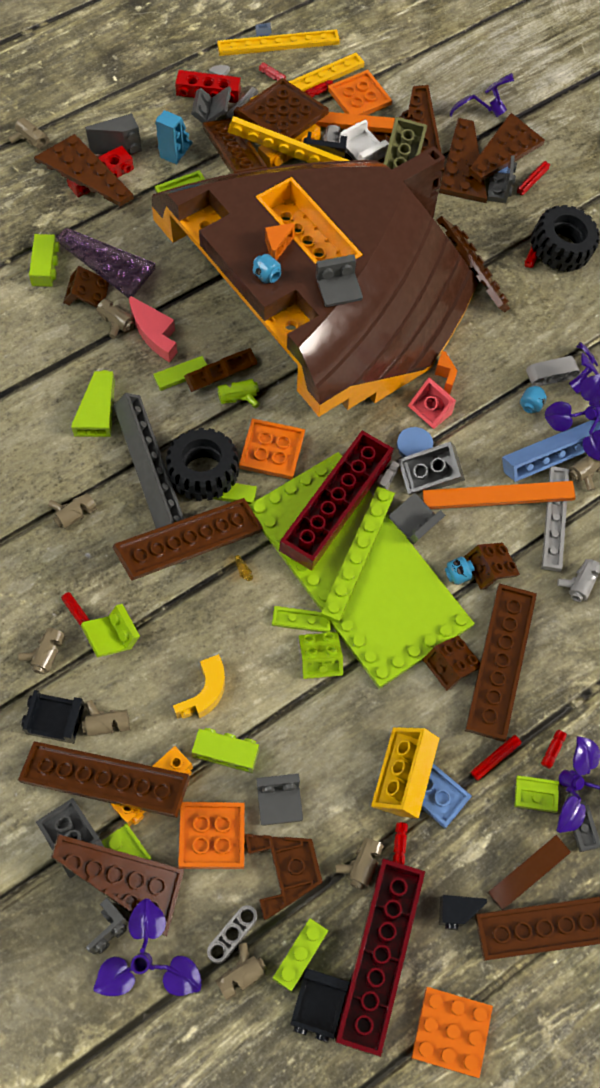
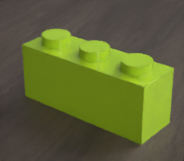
M34 234L29 270L32 286L53 287V280H56L55 266H58L57 252H60V243L57 242L54 234Z
M211 728L198 729L192 749V757L253 773L259 752V744L248 738L244 740L236 739V736L230 733L221 735Z
M309 918L272 980L289 992H292L327 935L328 930Z

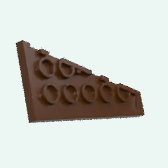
M429 85L413 86L407 120L427 125L421 153L434 146L441 152Z
M510 113L472 164L468 173L480 183L507 167L511 155L515 156V162L541 147L545 139L514 114Z
M462 118L457 120L439 193L486 203L485 182L479 183L468 173L470 167L480 155L474 121Z
M76 134L34 157L36 163H42L51 171L59 172L61 176L80 186H86L93 193L97 192L103 195L104 199L119 207L134 199L133 193Z
M440 216L436 221L447 230L445 234L456 244L455 248L470 269H473L478 274L476 277L479 282L488 287L486 291L496 306L503 312L510 309L507 304L509 302L508 298L504 293H500L499 289L501 287L495 280H492L493 274L488 268L484 267L483 264L485 262L480 255L477 256L475 253L477 249L467 240L469 239L467 233L464 230L461 231L457 224L454 226L443 216Z
M60 834L57 835L51 855L52 859L130 913H132L139 902L145 898L150 899L165 915L166 927L162 935L167 937L184 869H178L177 867Z

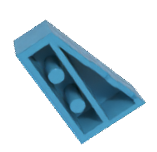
M164 110L155 121L160 158L177 165L193 143L188 139L189 133L185 132L186 126L182 117Z

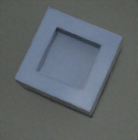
M270 22L255 25L257 36L262 37L272 34Z

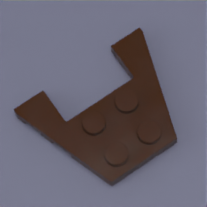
M253 834L244 835L249 855L271 850L281 890L279 895L259 900L264 921L323 883L312 839Z

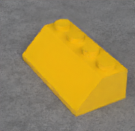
M393 727L371 807L401 817L419 819L439 737L425 728Z

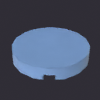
M410 427L399 434L396 446L399 454L402 457H406L433 448V439L424 429Z

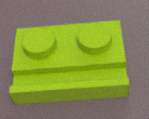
M517 775L514 807L557 813L559 781Z
M127 823L101 841L106 848L151 860L150 855Z

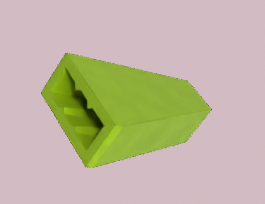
M102 370L94 372L71 425L74 437H111L115 388L113 371Z

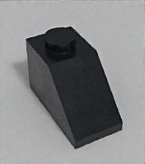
M442 895L440 897L439 925H445L447 930H458V927L463 926L487 904V899Z

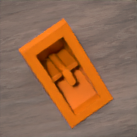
M288 223L265 228V242L269 255L274 259L278 260L293 240L295 224Z

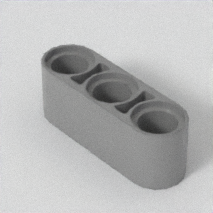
M573 356L535 363L526 369L531 385L538 387L574 379L580 374Z
M242 906L211 942L207 949V955L211 962L214 964L223 963L256 924L257 913L252 906ZM245 911H250L254 916L253 920L249 923L241 920V915ZM230 929H236L239 932L238 938L234 941H230L226 937V933ZM217 946L222 947L224 950L223 956L219 959H215L211 955L213 948Z

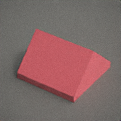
M428 378L408 404V407L430 427L435 429L452 415L456 400L431 378Z

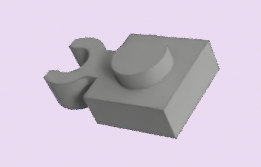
M393 461L386 473L380 475L377 481L379 487L389 488L393 477L399 470V463Z

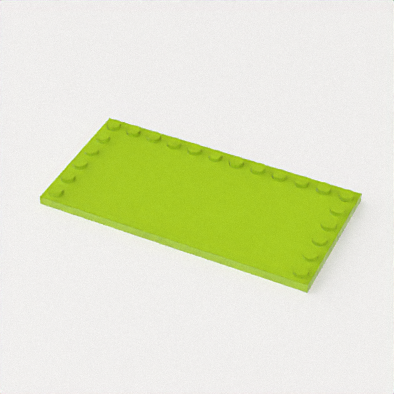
M339 452L249 505L263 527L262 532L321 611L371 503L372 493L368 491L312 571L280 552L279 547L280 540L342 458ZM386 514L339 624L331 621L333 628L338 632L339 636L379 689L421 662L436 645L461 635L475 624L403 532L388 518V514Z

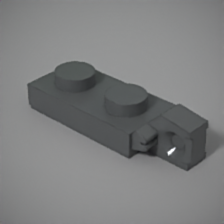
M570 792L566 794L567 798L572 796ZM585 800L580 802L586 809L584 821L578 829L573 831L579 853L600 848V839L589 805H586Z

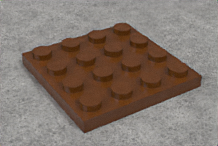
M281 78L237 109L238 115L246 121L295 139L329 114V108L284 78Z

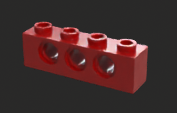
M178 70L175 82L176 96L195 98L196 90L202 88L211 97H214L229 86L231 88L229 102L237 103L241 92V77Z
M122 145L98 157L117 178L134 170L133 159ZM67 179L68 186L78 198L90 192L86 186H80Z

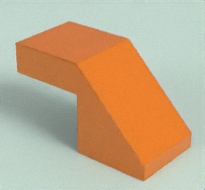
M442 351L435 375L447 378L444 390L450 395L457 375V369L447 353Z

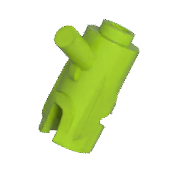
M253 379L236 383L232 382L231 388L227 384L217 386L221 404L236 403L238 400L248 401L254 409L260 405L254 398L257 395L256 393L259 392L257 381L254 382Z

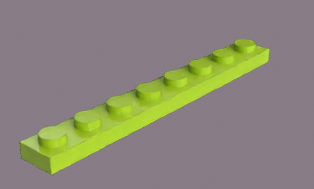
M379 486L377 487L320 616L339 624L393 501L394 492Z

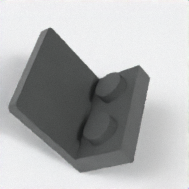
M228 86L214 97H211L202 88L196 90L191 114L201 123L215 121L217 117L224 115L228 110L231 88Z
M511 155L507 173L497 172L489 177L487 201L506 203L507 198L511 197L513 188L511 185L515 184L516 175L513 174L517 167V162H514L515 156Z
M354 254L316 261L315 277L325 307L363 299L355 275L356 258Z
M414 493L394 510L388 518L403 532L412 544H415L446 515L441 510L435 514Z
M299 773L257 778L262 826L303 820Z
M108 898L104 899L100 905L103 907L102 915L111 925L85 947L94 955L97 952L99 954L104 952L110 946L108 942L115 936L116 938L120 937L127 930L126 926L129 923Z

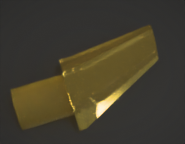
M236 555L235 560L240 576L247 581H251L253 579L252 571L243 559Z

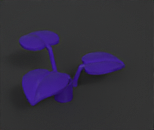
M513 73L500 78L485 90V94L492 90L495 96L490 101V106L476 95H469L453 106L450 116L452 117L456 109L472 99L485 106L489 112L492 110L496 117L502 115L507 109L500 99L497 88L504 83L514 81Z
M581 342L576 347L588 355L587 357L584 353H581V365L586 366V368L580 375L569 382L577 394L581 392L582 382L588 378L587 376L592 371L596 375L599 374L596 369L598 363L595 357Z
M600 374L586 378L581 384V395L591 405L585 411L571 414V405L567 402L559 401L551 404L546 409L544 415L549 425L554 430L564 432L572 426L573 421L571 417L585 415L589 420H594L589 431L590 436L585 437L582 443L586 454L600 461V430L594 431L597 423L600 422Z
M577 736V745L573 758L574 770H563L559 775L560 785L567 787L566 791L572 794V796L567 798L562 807L556 830L559 833L574 831L584 821L586 809L580 803L581 797L575 791L582 789L584 785L600 790L599 785L586 782L581 776L590 774V769H595L600 761L599 747L595 742L585 737Z
M145 898L136 905L128 923L129 932L134 939L144 938L140 953L132 959L130 967L121 957L107 959L99 969L93 991L105 996L126 994L135 984V976L130 971L136 974H144L148 969L168 970L163 976V984L165 989L175 996L199 992L202 982L196 964L186 956L174 957L170 966L152 964L151 955L145 952L148 938L156 939L162 935L166 927V918L158 906L150 899Z

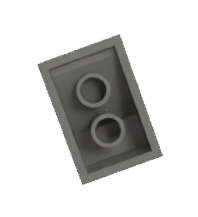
M132 113L85 127L89 149L94 154H105L121 145L130 155L142 151L139 127Z
M451 441L398 459L408 495L465 481L456 447Z
M73 798L36 821L52 850L59 834L104 847ZM62 866L70 879L75 876L73 872Z

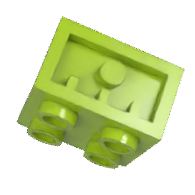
M123 604L116 605L107 617L82 622L81 624L98 658L130 650L140 637Z
M338 632L299 635L303 679L343 676V655Z

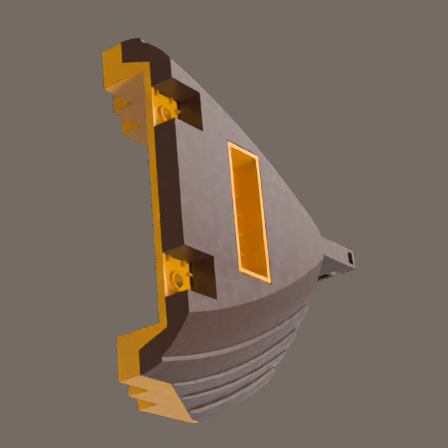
M435 146L392 170L377 160L302 163L223 175L165 190L152 196L153 219L172 243L188 235L298 365L297 392L318 417L341 403L347 410L368 397L375 404L430 370L463 318L479 282L463 257L433 219L438 198L436 190L440 188L442 178L440 170L444 168L446 158ZM283 217H287V218H290V219H289V220H283L282 218H283ZM293 223L295 224V229H300L301 231L295 232L293 240L277 260L281 264V275L276 282L265 284L252 271L254 259L259 255L269 254L265 242V228ZM304 241H311L312 243H311V244H305V243H303V242H304ZM315 253H320V254L322 253L323 256L318 257V256H315L314 254H315ZM354 254L356 258L355 275L363 299L325 307L315 277L316 261ZM291 325L295 326L296 328L294 330H288L286 327Z

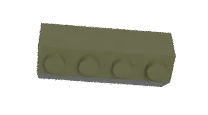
M396 117L384 164L392 170L419 155L427 125Z

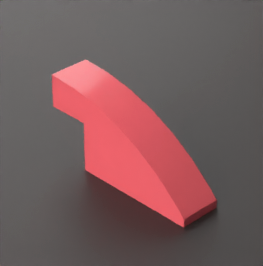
M130 296L131 314L134 317L135 326L139 334L155 353L170 363L178 353L177 343L169 339L175 331L174 319Z

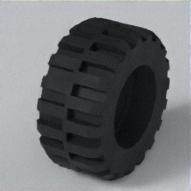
M558 205L547 209L541 215L531 234L532 248L536 252L538 259H541L542 263L548 264L552 269H559L558 271L567 270L569 272L585 266L600 242L599 229L595 221L591 220L592 217L589 214L586 215L585 211L576 209L574 206L561 205L560 207ZM557 234L567 236L573 243L562 240Z
M198 428L199 430L195 431L193 429L188 430V433L179 435L178 440L174 439L167 450L166 464L174 489H177L180 495L185 494V497L188 499L196 498V501L207 499L209 501L213 500V497L216 496L219 498L223 496V492H229L231 486H234L239 475L237 448L232 443V440L228 436L225 437V434L220 431L215 432L214 429L210 428L208 430H204V428ZM202 457L212 458L219 462L213 469L203 472L194 471L187 467L191 461Z

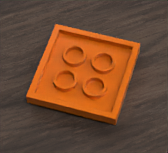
M369 70L328 85V92L347 114L369 115L392 105V99Z
M252 418L241 455L239 469L292 480L304 440L305 429Z
M182 802L180 807L178 869H244L245 803Z
M426 987L411 1058L480 1078L493 1006Z

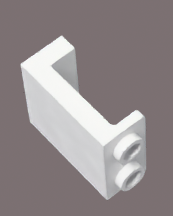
M367 120L358 122L340 133V137L347 136L346 153L353 160L379 161L386 156L389 143L386 140L379 142L368 130Z

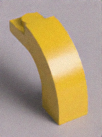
M219 654L200 661L201 670L205 677L204 688L197 696L173 705L177 719L180 717L182 719L188 718L195 711L198 717L201 718L210 713L221 700L225 688V673Z

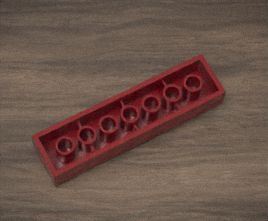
M362 430L280 540L279 551L312 571L390 462L394 448Z
M382 859L334 1043L381 1057L426 871Z

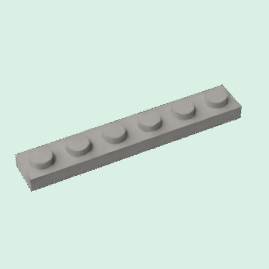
M550 467L548 482L569 481V469ZM567 501L547 502L541 569L561 572Z

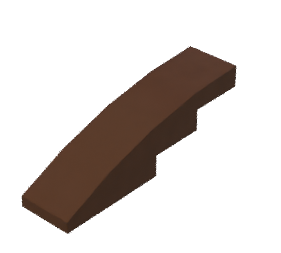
M248 348L188 373L184 378L192 393L242 372L258 363L251 348Z
M555 835L492 888L488 894L501 910L505 909L571 853L570 850Z

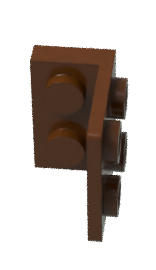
M78 266L70 276L63 303L70 306L73 301L79 299L97 308L98 304L106 298L110 281Z
M502 542L477 545L464 556L466 561L471 560L475 571H472V574L480 590L488 588L497 579L520 575L516 564L508 553L507 547Z
M460 636L436 645L422 659L446 691L452 689L463 677L478 670L480 667L478 658L471 652Z

